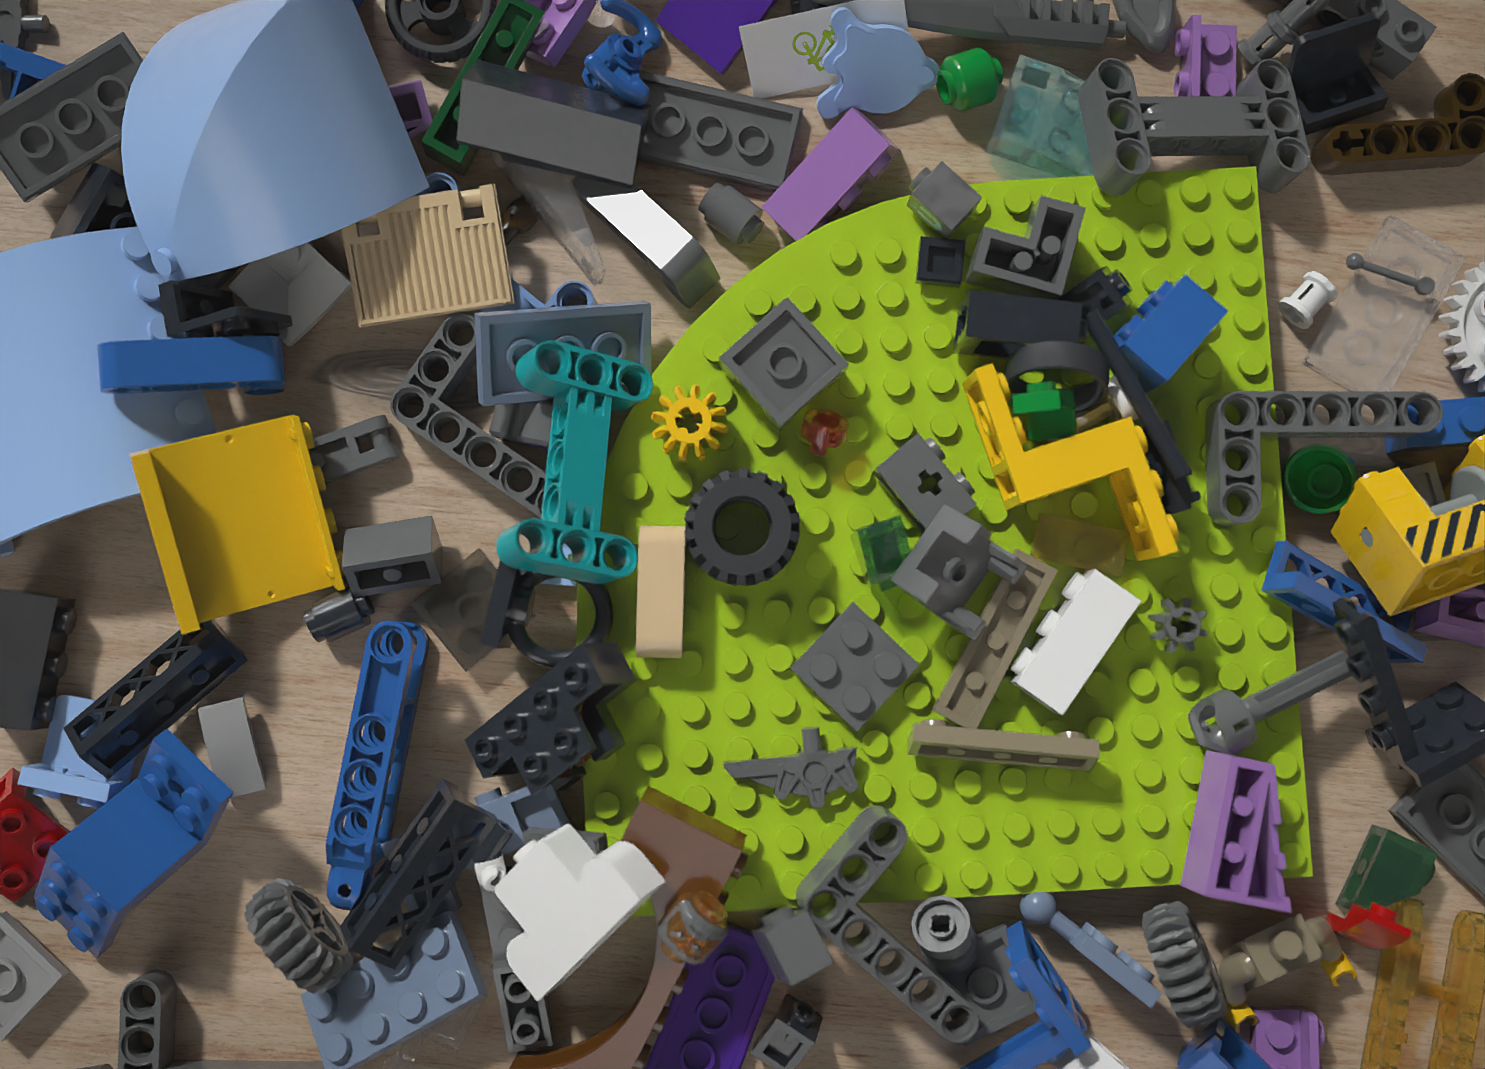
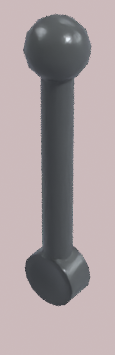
M1359 253L1350 254L1346 259V265L1350 270L1361 268L1412 286L1419 295H1428L1435 289V283L1430 277L1413 278L1365 261Z

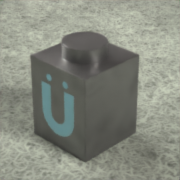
M941 161L932 172L925 167L910 183L908 188L912 193L907 207L939 236L948 239L977 208L982 196Z

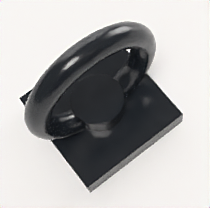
M500 560L480 644L494 648H511L513 643L517 650L530 661L544 667L553 668L582 643L606 642L613 624L611 596L605 584L573 580L583 586L593 600L595 606L593 628L587 638L573 648L567 650L547 649L536 643L530 637L525 627H527L532 614L536 595L535 587L546 580L562 577L512 568Z

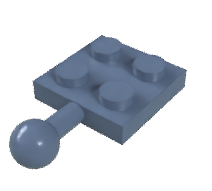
M1050 892L1023 894L1020 900V910L1027 921L1033 924L1046 923L1150 1008L1153 1007L1162 995L1158 989L1150 984L1155 975L1123 950L1117 956L1114 955L1119 947L1087 921L1080 928L1056 909V901Z

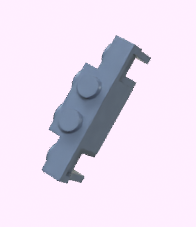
M551 784L534 796H531L527 786L503 795L500 787L474 797L477 806L495 814L497 819L504 821L514 830L513 836L502 849V855L524 847L522 832L531 827L559 829L566 824H570L576 830L571 815L568 816L559 791L555 792ZM464 814L453 829L454 838L457 839L471 834L480 821ZM403 835L381 844L386 859ZM450 853L432 859L427 866L428 876L446 871L452 862ZM471 859L464 870L474 867L473 859ZM455 884L430 919L446 911L455 912L463 906ZM424 890L408 895L405 898L410 911L420 908L426 900Z

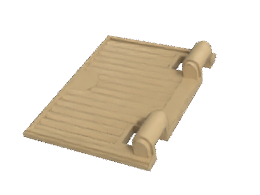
M496 184L482 185L478 189L459 191L456 189L412 196L377 214L342 228L359 328L515 304ZM483 206L484 217L464 220L462 209ZM378 223L380 234L360 237L359 225Z

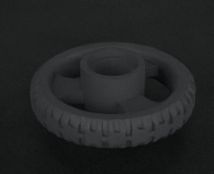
M385 0V15L395 39L410 54L428 62L451 63L459 61L461 58L464 59L471 54L497 7V0H481L482 8L478 21L466 19V9L462 0H416V2ZM447 1L451 3L449 8L442 13L432 12L433 7L439 2ZM425 22L427 27L437 35H453L454 43L447 45L427 44L415 38L410 33V30L416 24Z

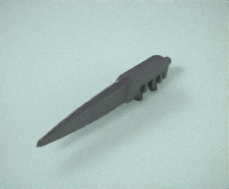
M855 0L812 1L826 6H833ZM904 0L908 27L985 40L1099 50L1104 45L1106 37L1123 39L1127 27L1126 21L1109 20L1110 4H1094V0H1076V2H1073V0Z

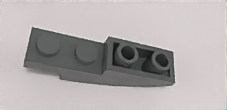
M515 865L506 866V875ZM479 883L494 958L492 970L508 1053L552 1046L554 1041L549 994L537 1002L513 972L507 960L506 953L509 942L525 930L496 896L495 892L487 891Z

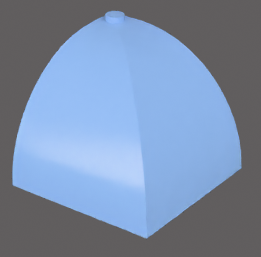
M240 0L197 15L170 30L151 48L131 84L122 123L121 153L123 175L134 219L151 254L152 263L164 282L170 280L179 281L223 271L291 249L359 222L429 188L425 174L353 0Z

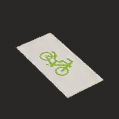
M855 0L739 26L753 96L762 99L835 83L838 80V75L827 72L822 64L824 55L836 41V35L830 24V17L833 11L839 7H846L859 20L865 23L895 25L909 32L904 0Z

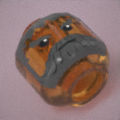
M700 891L697 894L690 892L682 894L658 922V933L662 940V951L676 963H683L685 961L690 964H702L728 935V923L725 920L728 917L726 909L715 897L704 891Z

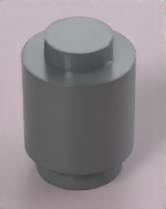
M719 182L714 184L704 195L698 207V210L705 215L704 221L736 245L741 244L743 241L751 243L764 226V221L761 220L763 210L730 185L724 187Z

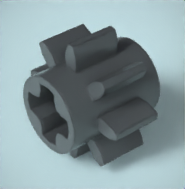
M1182 598L1177 608H1175L1170 599L1161 600V607L1164 611L1160 614L1148 615V619L1155 622L1156 630L1149 638L1166 641L1164 649L1167 653H1174L1178 642H1180L1185 651L1192 652L1195 650L1192 640L1197 636L1208 635L1207 631L1201 629L1200 620L1205 617L1206 612H1194L1189 609L1191 606L1190 598ZM1172 618H1179V623L1185 625L1183 633H1177V629L1170 625Z

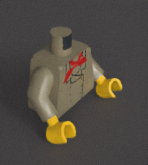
M1298 914L1222 951L1221 953L1225 959L1221 962L1219 970L1227 1007L1224 1017L1237 1033L1240 1032V1024L1246 1019L1252 1026L1256 1025L1258 1016L1246 1002V992L1319 958H1322L1321 966L1334 987L1339 986L1336 980L1343 974L1350 973L1352 978L1356 979L1357 972L1346 954L1342 951L1330 924L1320 917L1304 921L1301 914Z

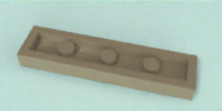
M1015 549L1012 554L1023 561L1027 568L1016 583H1010L1002 577L999 578L980 615V618L986 622L985 627L975 641L970 638L967 640L932 709L933 712L964 728L977 729L1058 571L1019 549Z
M927 719L921 721L920 724L914 723L908 737L907 755L1089 771L1099 759V740L1085 739V735L1079 732H1062L1057 736L952 727L948 726V723L943 720Z

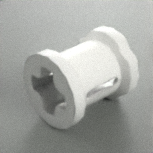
M1315 271L1307 272L1302 278L1303 283L1290 297H1284L1278 302L1281 314L1289 322L1301 329L1309 328L1313 324L1312 317L1325 303L1333 302L1338 297L1336 287L1325 276Z

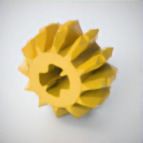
M694 384L692 386L691 395L687 398H684L681 386L674 387V394L677 399L675 403L664 395L659 398V403L668 412H652V421L665 424V426L656 428L652 432L655 440L670 437L662 447L666 455L673 452L677 445H679V460L681 462L687 461L689 448H695L697 459L702 461L705 459V452L702 447L704 443L714 451H718L720 448V443L711 433L718 435L727 434L728 427L726 425L713 422L727 415L725 407H717L709 410L715 403L717 395L714 392H710L700 401L699 385ZM691 413L693 419L701 418L703 421L702 424H696L697 431L695 433L689 434L686 428H677V423H683L682 416L684 414Z

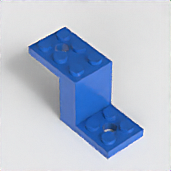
M168 729L164 730L152 740L138 777L50 847L33 897L36 900L35 905L38 911L49 921L57 920L68 931L67 936L70 942L81 952L89 951L97 959L111 947L124 916L207 845L234 792Z

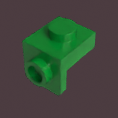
M1055 382L1027 384V393L1012 395L1014 414H1027L1030 440L1062 439L1077 435L1074 390H1056Z

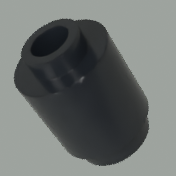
M350 586L343 590L313 602L312 608L304 611V619L312 637L318 643L325 640L333 642L371 624L370 615L374 614L375 610L369 595L354 597Z

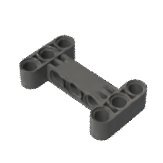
M1116 58L1102 60L1078 91V102L1094 178L1099 188L1109 195L1120 196L1125 194L1149 169L1151 157L1247 155L1250 167L1256 166L1259 188L1269 193H1277L1283 190L1309 166L1311 161L1291 75L1284 64L1275 59L1269 58L1259 62L1236 86V96L1138 97L1134 76L1130 67L1125 62Z

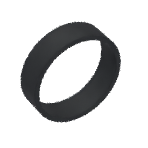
M1066 341L1039 342L1016 350L1007 359L1005 378L1010 389V401L1012 402V395L1027 393V384H1030L1019 377L1023 374L1042 369L1073 370L1096 379L1082 386L1056 388V390H1074L1076 413L1091 410L1102 404L1108 397L1109 361L1102 353L1089 346Z

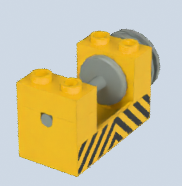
M1485 434L1475 439L1468 446L1469 452L1463 462L1451 473L1452 479L1443 491L1446 502L1430 507L1427 501L1415 490L1400 468L1397 467L1382 473L1372 471L1363 475L1355 482V489L1347 503L1340 509V515L1330 532L1389 616L1485 583Z

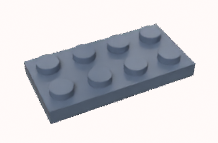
M632 301L474 313L478 402L483 406L554 399V397L525 389L519 383L516 376L518 360L528 351L547 340L558 341L636 362L644 366L652 376L651 303ZM539 360L541 369L548 373L546 364ZM581 371L583 380L589 384L587 375ZM621 381L623 389L628 392L627 386Z
M446 911L427 922L395 970L364 958L355 963L347 972V975L333 988L327 989L322 994L317 992L312 994L307 991L301 994L325 1069H357L487 996L458 915L452 911ZM397 940L388 944L382 949L390 951Z

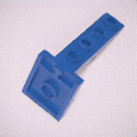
M1021 920L1006 929L1009 947L1005 948V952L1012 963V966L1008 969L1018 988L1023 993L1030 990L1037 1000L1034 1007L1041 1020L960 1069H1034L1044 1062L1050 1063L1058 1060L1066 1053L1069 1047L1075 1056L1092 1047L1091 1042L1083 1032L1087 1030L1085 1020L1077 1012L1082 1009L1080 1003Z

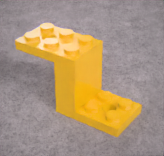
M992 363L975 369L962 383L1005 510L1108 477L1136 560L1142 561L1157 558L1178 551L1175 541L1179 540L1177 525L1173 517L1164 512L1160 497L1163 496L1161 480L1155 470L1149 469L1144 455L1148 450L1146 437L1140 426H1134L1131 417L1024 452L1021 445L1026 443L1025 432L1019 418L1011 417L1006 403L1007 400L1011 399V394L1003 373L996 374Z

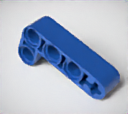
M277 336L109 341L97 345L100 391L102 393L131 394L243 388L244 394L270 395L283 392L286 385L282 338Z

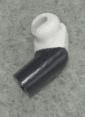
M499 819L472 858L478 882L483 888L491 892H495V887L506 876L502 849L514 834V830L507 823Z

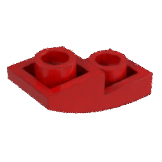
M1372 902L1369 910L1352 903L1345 919L1331 912L1328 913L1326 918L1335 934L1369 949H1387L1408 940L1413 931L1396 923L1400 914Z

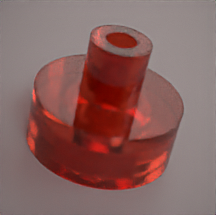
M811 409L804 415L800 432L802 437L811 443V453L817 456H825L828 448H836L843 445L849 423L836 412L826 409Z

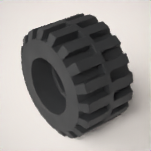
M738 469L737 472L730 473L728 470L721 472L718 477L713 480L708 479L703 483L699 492H695L690 500L691 504L688 511L686 510L684 532L686 542L695 562L710 577L717 581L719 580L733 586L756 585L774 577L788 564L794 554L800 536L799 512L797 513L795 501L791 494L788 495L783 489L784 486L777 479L773 481L768 478L766 473L758 471V473L749 472L748 469ZM744 501L753 503L761 508L768 518L770 527L768 539L763 547L755 553L749 555L732 554L725 550L716 538V519L726 506L734 502Z

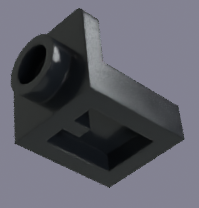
M1105 266L1069 290L1058 300L1083 303L1081 317L1098 309L1102 318L1106 321L1132 303L1128 294L1133 290L1125 276L1118 269L1111 272L1109 267Z
M785 994L776 1015L754 1042L750 1054L773 1069H795L815 1044L823 1017L808 1003L799 1001L790 994Z

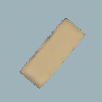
M640 525L636 657L683 658L686 567L685 526Z

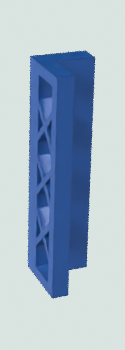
M1286 540L1276 541L1261 591L1335 633L1334 623L1337 622L1332 602L1342 597L1348 599L1356 597L1360 606L1356 605L1357 611L1359 613L1367 612L1377 619L1390 663H1423L1428 646L1407 634L1412 614L1405 611L1389 616L1370 589ZM1288 558L1294 561L1297 571L1284 572ZM1320 578L1325 579L1329 588L1316 582V580ZM1387 615L1394 619L1393 625L1380 619V617Z

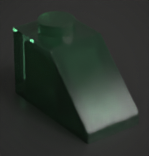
M901 515L857 529L850 535L867 587L878 584L880 592L897 587L891 581V578L910 553Z
M1372 824L1335 904L1350 910L1352 903L1369 910L1372 902L1384 907L1416 896L1432 880L1435 873L1434 861L1438 853L1390 829Z

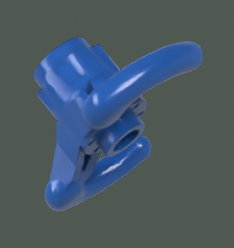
M601 0L600 5L604 11L628 21L639 33L632 37L611 34L593 54L586 56L584 60L585 68L582 72L583 80L589 89L607 94L610 93L627 103L642 106L648 101L650 92L647 85L639 78V68L642 66L643 56L662 45L661 31L645 14L624 0Z

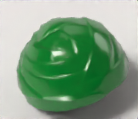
M1316 443L1299 448L1289 457L1284 466L1282 483L1288 498L1296 506L1311 513L1325 514L1337 511L1347 503L1355 489L1354 484L1359 479V475L1353 459L1341 448L1326 443Z

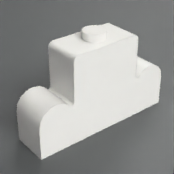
M570 824L562 826L539 841L535 839L530 841L514 855L513 858L517 864L495 887L496 896L525 930L512 939L507 946L506 955L510 967L538 1002L565 982L666 882L665 879L634 844L626 841L617 842L596 855Z

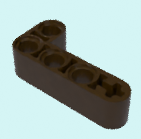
M1474 73L1463 74L1439 92L1434 99V118L1343 124L1334 127L1313 146L1310 157L1312 165L1317 171L1325 175L1446 168L1466 165L1485 152L1484 77ZM1456 93L1465 98L1467 106L1458 100ZM1461 135L1467 137V139L1470 141L1471 148L1463 144L1461 140ZM1418 137L1427 143L1428 151L1419 146ZM1374 140L1381 142L1385 146L1386 154L1380 153L1375 148Z

